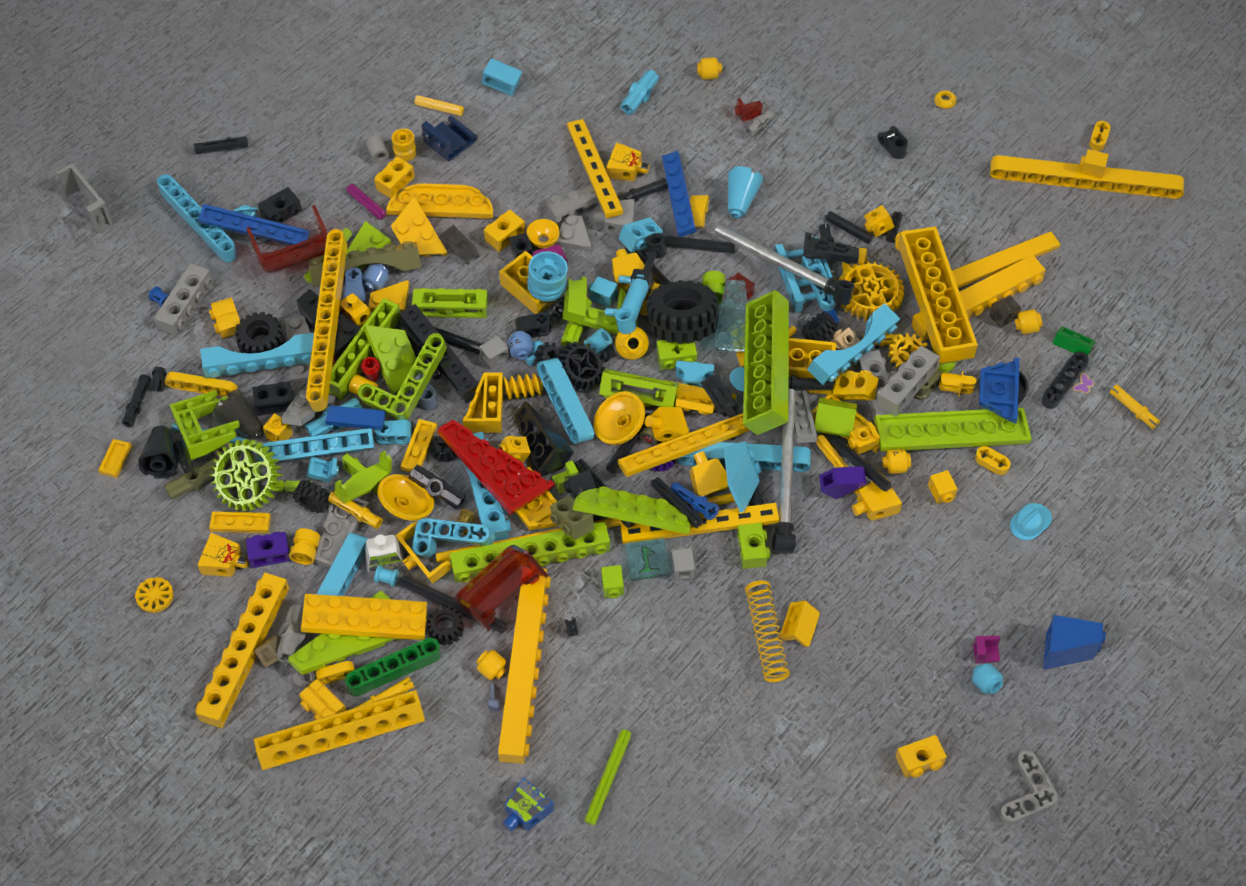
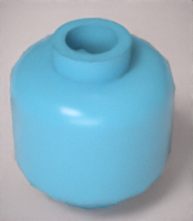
M980 664L975 667L972 682L979 690L985 694H994L1001 689L1003 676L992 664Z

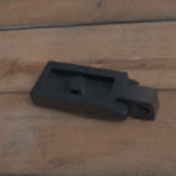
M717 372L700 382L720 414L724 417L729 416V418L739 415L736 411L739 409L736 400Z

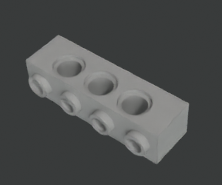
M190 263L155 315L154 321L157 329L175 336L178 335L180 330L185 327L189 316L193 315L197 304L202 301L207 289L212 286L213 279L210 270Z
M922 346L917 351H913L909 356V360L906 363H902L898 372L889 378L887 385L879 389L877 393V406L897 416L938 369L940 356Z
M879 350L871 351L867 354L862 353L863 356L856 362L858 373L861 370L872 372V375L879 378L877 387H885L891 377L890 373L886 372L885 358L881 357ZM877 388L875 400H867L873 421L875 415L891 414L877 406V393L880 388Z

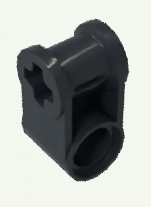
M895 126L890 127L884 133H878L879 143L893 158L903 159L906 156L908 140Z
M544 312L520 316L515 320L516 331H523L529 334L531 338L547 336L552 330L549 324L550 317Z

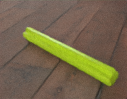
M622 729L618 735L585 816V823L594 826L597 822L630 740L631 732Z

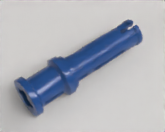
M678 482L672 484L671 489L681 499L692 505L694 511L704 514V517L708 520H712L717 516L719 512L717 504L710 503L705 496L696 495Z

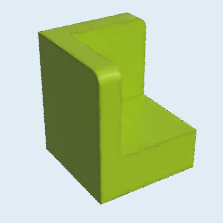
M573 461L565 463L566 471L552 476L559 494L566 491L563 482H566L564 477L578 472Z

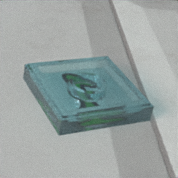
M664 538L625 544L631 581L670 576Z

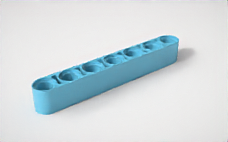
M167 174L161 175L157 179V184L163 198L224 262L236 260L237 251L231 238L221 228L199 223L202 208L172 176Z
M719 442L679 457L677 461L681 465L696 466L697 463L693 455L704 451L708 461L718 458L722 466L726 468L724 447L737 443ZM747 444L749 448H753L755 454L754 461L759 463L761 470L781 471L782 445ZM794 446L793 472H806L810 470L811 450L807 447Z

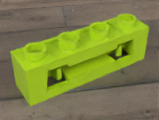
M420 288L413 290L412 305L416 304L425 317L487 318L488 294L487 290ZM424 309H430V310L436 309V311H435V312H429V311H424ZM465 309H468L470 311L478 310V312H466Z
M605 369L602 373L599 394L604 395V398L607 399L615 393L626 391L637 395L646 407H651L652 405L675 407L679 383ZM623 384L651 390L658 388L656 394L626 388L624 390L620 389L623 387Z

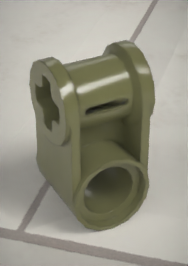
M937 369L914 397L918 400L927 398L934 387L941 381L943 372Z

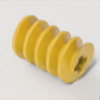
M535 373L532 374L531 379L528 374H525L524 380L521 375L517 376L516 381L513 376H510L509 381H507L506 377H503L505 395L508 396L509 400H512L513 394L519 399L520 393L523 394L524 398H527L528 392L534 397L535 391L538 392L539 396H542L543 383L540 376L538 378Z

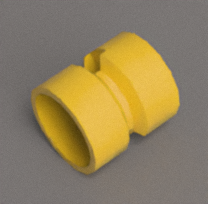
M402 128L396 130L391 138L394 156L406 162L411 161L416 156L414 134L409 129Z
M306 528L297 529L293 539L295 545L291 546L289 558L298 564H313L321 536L314 530Z

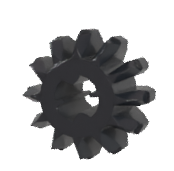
M549 342L539 345L533 354L536 357L533 362L538 363L557 358L562 347L556 348V343L550 345Z

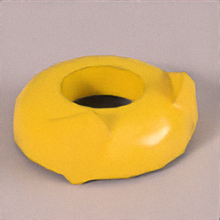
M943 90L935 95L934 102L940 108H952L956 105V96L950 91ZM948 96L950 99L943 100L941 97Z

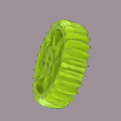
M243 439V443L241 440H236V445L235 443H229V448L222 447L224 453H217L220 459H213L217 465L210 467L215 470V473L210 474L211 477H215V480L210 482V484L217 486L213 489L214 492H220L217 498H223V504H228L229 508L235 507V510L239 511L241 509L249 511V508L250 510H256V506L262 508L263 503H270L267 497L275 498L272 491H279L275 485L281 484L277 477L282 476V474L277 473V470L282 467L275 465L279 459H272L275 453L269 452L270 448L264 446L263 443H257L256 440L249 441L248 439ZM241 452H244L245 457L241 461L239 455ZM253 452L259 454L264 461L255 463ZM231 458L233 468L225 470V467ZM266 466L267 473L263 476L261 470ZM227 475L230 476L229 484H226L225 478ZM267 480V484L261 493L259 482ZM237 488L239 499L231 495L228 489ZM250 489L253 492L251 499L247 497V493Z

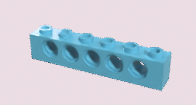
M371 428L263 443L264 446L270 448L269 452L275 453L272 459H279L277 463L375 449L373 430ZM256 453L257 462L264 461V459Z
M483 432L473 434L481 440L484 438ZM467 467L481 525L490 528L494 532V541L508 539V532L511 531L509 520H505L504 517L507 511L486 488H482L484 485Z

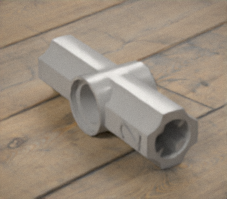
M292 605L289 608L286 622L278 632L281 640L277 656L278 660L282 663L288 662V658L297 652L298 646L306 636V632H301L302 605Z

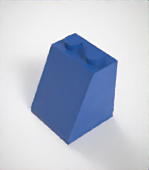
M1053 615L1046 632L1043 669H1051L1094 659L1096 653L1100 652L1101 645L1105 642L1106 632L1103 631V623Z

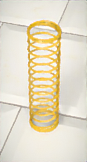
M765 580L754 581L745 587V592L748 596L747 601L750 604V615L753 618V630L756 632V639H758L756 644L759 646L758 652L761 653L759 658L762 660L761 666L764 668V680L779 682L786 679L790 672L789 669L784 668L788 663L782 661L786 658V655L782 654L785 648L780 646L783 641L778 639L781 633L776 632L780 627L775 625L778 619L773 618L777 613L772 611L775 605L771 604L773 598L769 597L772 594V591L769 590L771 585ZM756 585H768L767 588L762 590H758L755 592L749 591V589ZM767 591L770 592V594L763 597H751L752 595H760ZM763 598L772 599L768 603L753 604L755 601ZM751 605L757 606L753 610L751 609ZM761 606H773V608L766 611H754ZM752 612H756L758 614L753 616ZM763 613H775L771 617L756 618L758 615H761ZM754 619L760 620L756 624L754 623ZM765 620H776L775 623L769 625H757ZM756 626L762 627L758 631L755 629ZM767 627H778V629L771 632H759ZM757 633L764 634L759 638L757 637ZM769 634H779L778 637L773 639H761ZM759 640L766 641L761 645H759L758 643ZM781 641L780 644L775 646H763L768 642ZM760 647L768 648L763 652L760 651ZM782 648V650L777 653H764L770 649ZM762 654L768 655L764 660L761 658ZM777 655L784 656L782 659L775 661L766 660L770 657ZM763 662H768L770 664L764 667ZM775 663H786L784 666L767 668L768 666ZM775 672H786L780 675H769Z

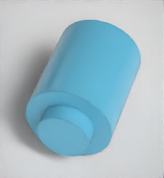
M600 328L588 337L584 344L586 346L591 343V349L597 348L595 352L598 354L612 343V338L606 330Z

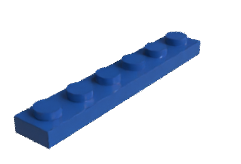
M675 151L663 155L662 161L679 237L695 233L697 230L679 152Z
M203 204L199 216V223L301 249L306 248L310 233L309 230Z

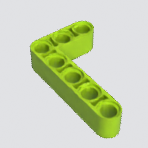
M434 333L427 338L396 396L365 383L358 388V395L362 402L376 410L386 411L387 415L397 420H407L446 352L447 345L440 334ZM435 342H441L440 346L433 347V344ZM432 358L430 363H424L425 359ZM418 374H423L420 380H415ZM408 391H414L412 396H406ZM366 392H372V394L369 397H364V394ZM389 399L387 404L380 405L382 400ZM400 407H405L402 413H397Z

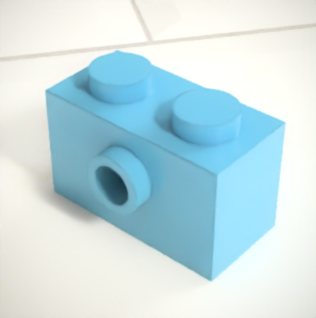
M491 58L483 72L481 83L513 96L520 83L522 71Z

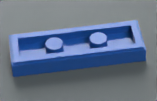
M329 405L325 422L326 425L383 430L386 411Z

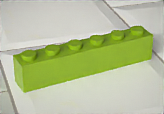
M385 298L382 299L332 367L329 394L341 400L349 391V384L356 374L360 375L362 373L361 364L363 360L374 356L363 328L369 325L394 329L400 318V307L398 304Z

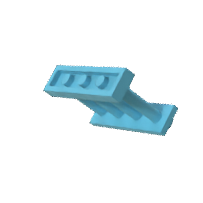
M783 244L775 245V253L785 258L791 259L803 256V249L788 252L784 250ZM821 259L828 279H830L832 274L827 261ZM778 266L795 313L801 312L805 301L816 299L814 292L800 293V287L811 284L805 279H795L793 273Z

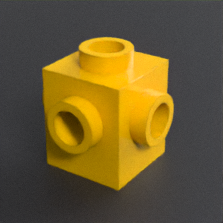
M883 205L864 215L866 220L864 226L875 237L895 227Z
M507 436L498 446V448L522 463L525 462L531 453L526 437Z

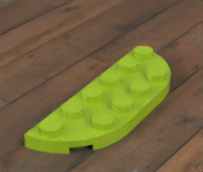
M605 486L580 493L576 497L572 509L689 534L690 523L687 516L669 504L665 499H655L646 495L628 493L623 490H613Z

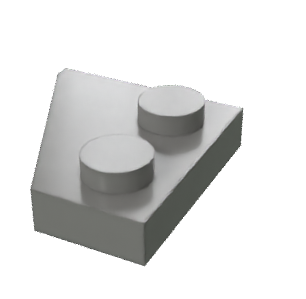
M567 214L563 217L557 245L591 251V243L582 216H569Z

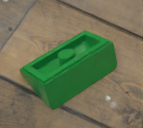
M1064 326L1060 327L1053 340V344L1072 353L1083 352L1087 356L1096 342Z

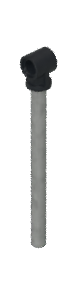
M721 225L716 227L715 235L823 288L825 294L833 295L835 303L839 305H849L851 303L855 288L852 282L847 280L837 281L834 277L828 279Z
M788 389V422L783 424L779 522L775 524L776 532L772 540L773 552L789 554L794 553L796 536L792 534L794 524L791 523L796 396L794 389Z

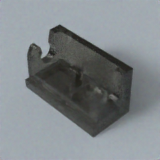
M454 224L440 235L443 241L466 264L470 263L468 259L471 256L475 259L480 257L475 246Z

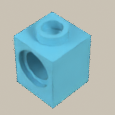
M598 276L595 282H591L589 286L590 300L610 308L618 295V284Z

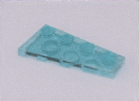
M726 280L713 344L715 350L745 352V307L747 294L744 280Z

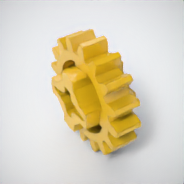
M906 333L905 337L900 334L898 339H893L892 344L888 348L891 350L888 356L893 357L890 363H896L895 369L899 368L902 363H906L909 360V354L917 351L920 346L926 348L927 343H921L922 337L916 339V334L910 337L909 333Z

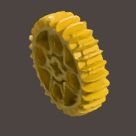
M867 261L866 264H859V266L854 263L852 268L848 266L847 271H843L839 280L850 282L855 280L856 283H853L855 288L851 303L849 305H841V308H846L845 313L851 312V317L856 315L858 320L864 318L865 322L884 303L893 312L895 310L898 311L904 299L903 280L900 279V274L895 275V269L890 271V266L883 267V262L881 265H877L876 261L873 264ZM891 298H892L891 301H889L888 303H886V301H885L886 299H891Z

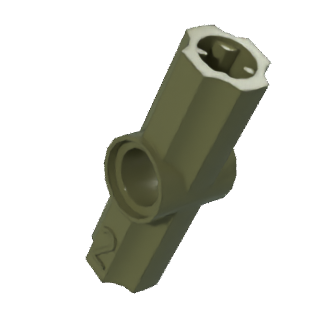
M211 459L198 467L193 466L194 470L192 472L184 473L165 484L164 488L169 497L174 500L191 490L198 491L203 488L205 482L215 478L210 476V474L215 473V470L210 467L216 466L217 463Z

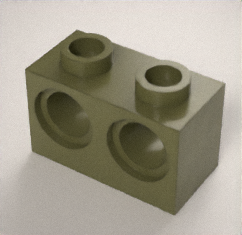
M568 495L550 505V518L555 525L563 529L566 535H570L576 540L594 530L593 515L572 510L575 499Z

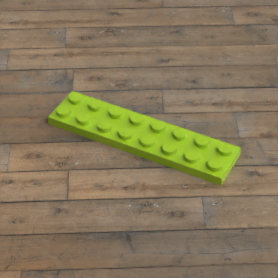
M1024 407L1018 408L1017 423H1012L988 409L898 414L897 416L886 414L875 415L874 418L876 431L880 436L879 446L881 452L890 449L920 450L1030 444L1032 440Z

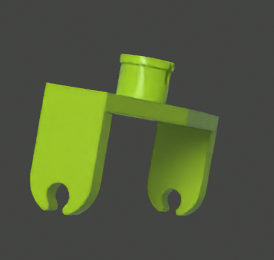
M382 451L379 456V463L355 473L343 485L341 480L335 482V495L345 504L371 492L391 473L392 459L390 455L386 456V451Z

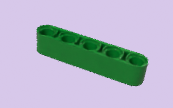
M426 638L351 671L345 677L349 694L352 696L363 695L435 663L441 656L439 642L434 638ZM430 648L435 649L433 652H427ZM410 657H417L415 660H408ZM392 665H397L395 669L389 668ZM374 673L379 674L377 677H370ZM353 682H360L357 686L351 685Z

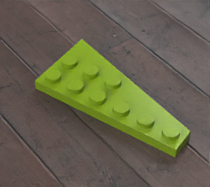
M379 591L371 597L390 599L383 591ZM320 634L288 658V662L301 675L324 668L326 664L334 661L340 662L345 660V657L354 654L357 656L385 646L387 642L402 639Z

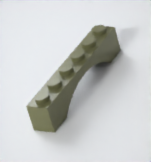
M406 241L402 245L388 244L384 248L379 249L371 247L363 252L350 251L346 254L344 272L355 266L368 263L387 264L402 271L421 268L417 243ZM315 257L312 261H308L313 287L321 285L324 262L322 257Z

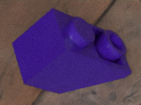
M862 466L832 468L819 475L821 492L834 499H838L866 485L865 470Z

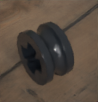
M572 618L571 621L565 619L568 637H571L572 634L577 636L576 619Z

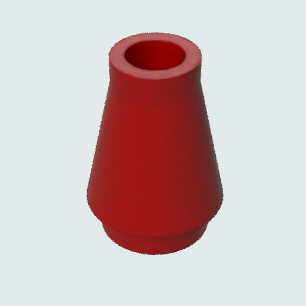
M367 357L363 360L361 369L368 380L376 382L379 378L380 363L373 357Z

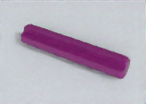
M351 183L346 187L347 192L379 220L386 217V211L356 185Z

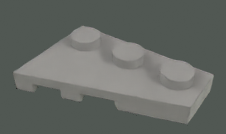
M592 186L546 199V205L556 223L561 221V217L567 214L569 216L575 214V210L579 208L585 209L599 202Z

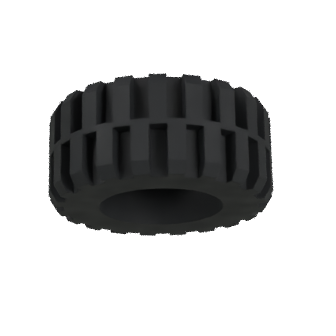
M678 280V282L671 281L666 285L662 284L658 289H654L648 297L647 314L649 329L659 339H665L669 343L677 342V344H683L687 342L689 344L693 343V341H701L704 337L710 336L718 325V298L713 290L700 282L694 283L690 280L688 282Z

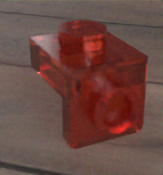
M738 98L735 112L744 122L760 116L763 105L760 100L744 105L741 98Z

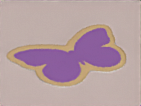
M1082 373L1080 375L1081 383L1074 385L1072 390L1089 393L1090 387L1094 386V381L1085 373Z

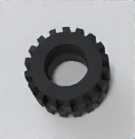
M255 312L251 316L247 315L245 316L246 319H241L240 324L236 326L235 338L240 353H261L280 347L285 343L281 324L270 313L266 315L265 312L260 314ZM258 335H267L261 340H253Z

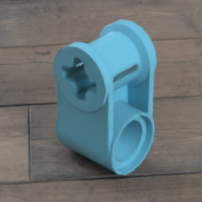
M408 420L385 421L383 430L374 429L376 433L375 439L380 445L410 443L411 423Z

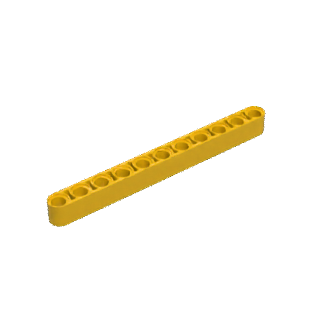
M1001 155L991 158L990 176L994 179L1179 199L1184 195V178L1180 175L1105 167L1101 179L1081 174L1083 166H1079V164Z
M333 229L327 235L306 398L310 407L316 412L324 410L328 404L347 252L346 239L343 232L339 229Z

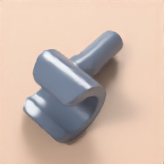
M491 684L488 709L499 712L501 700L495 699L496 685Z

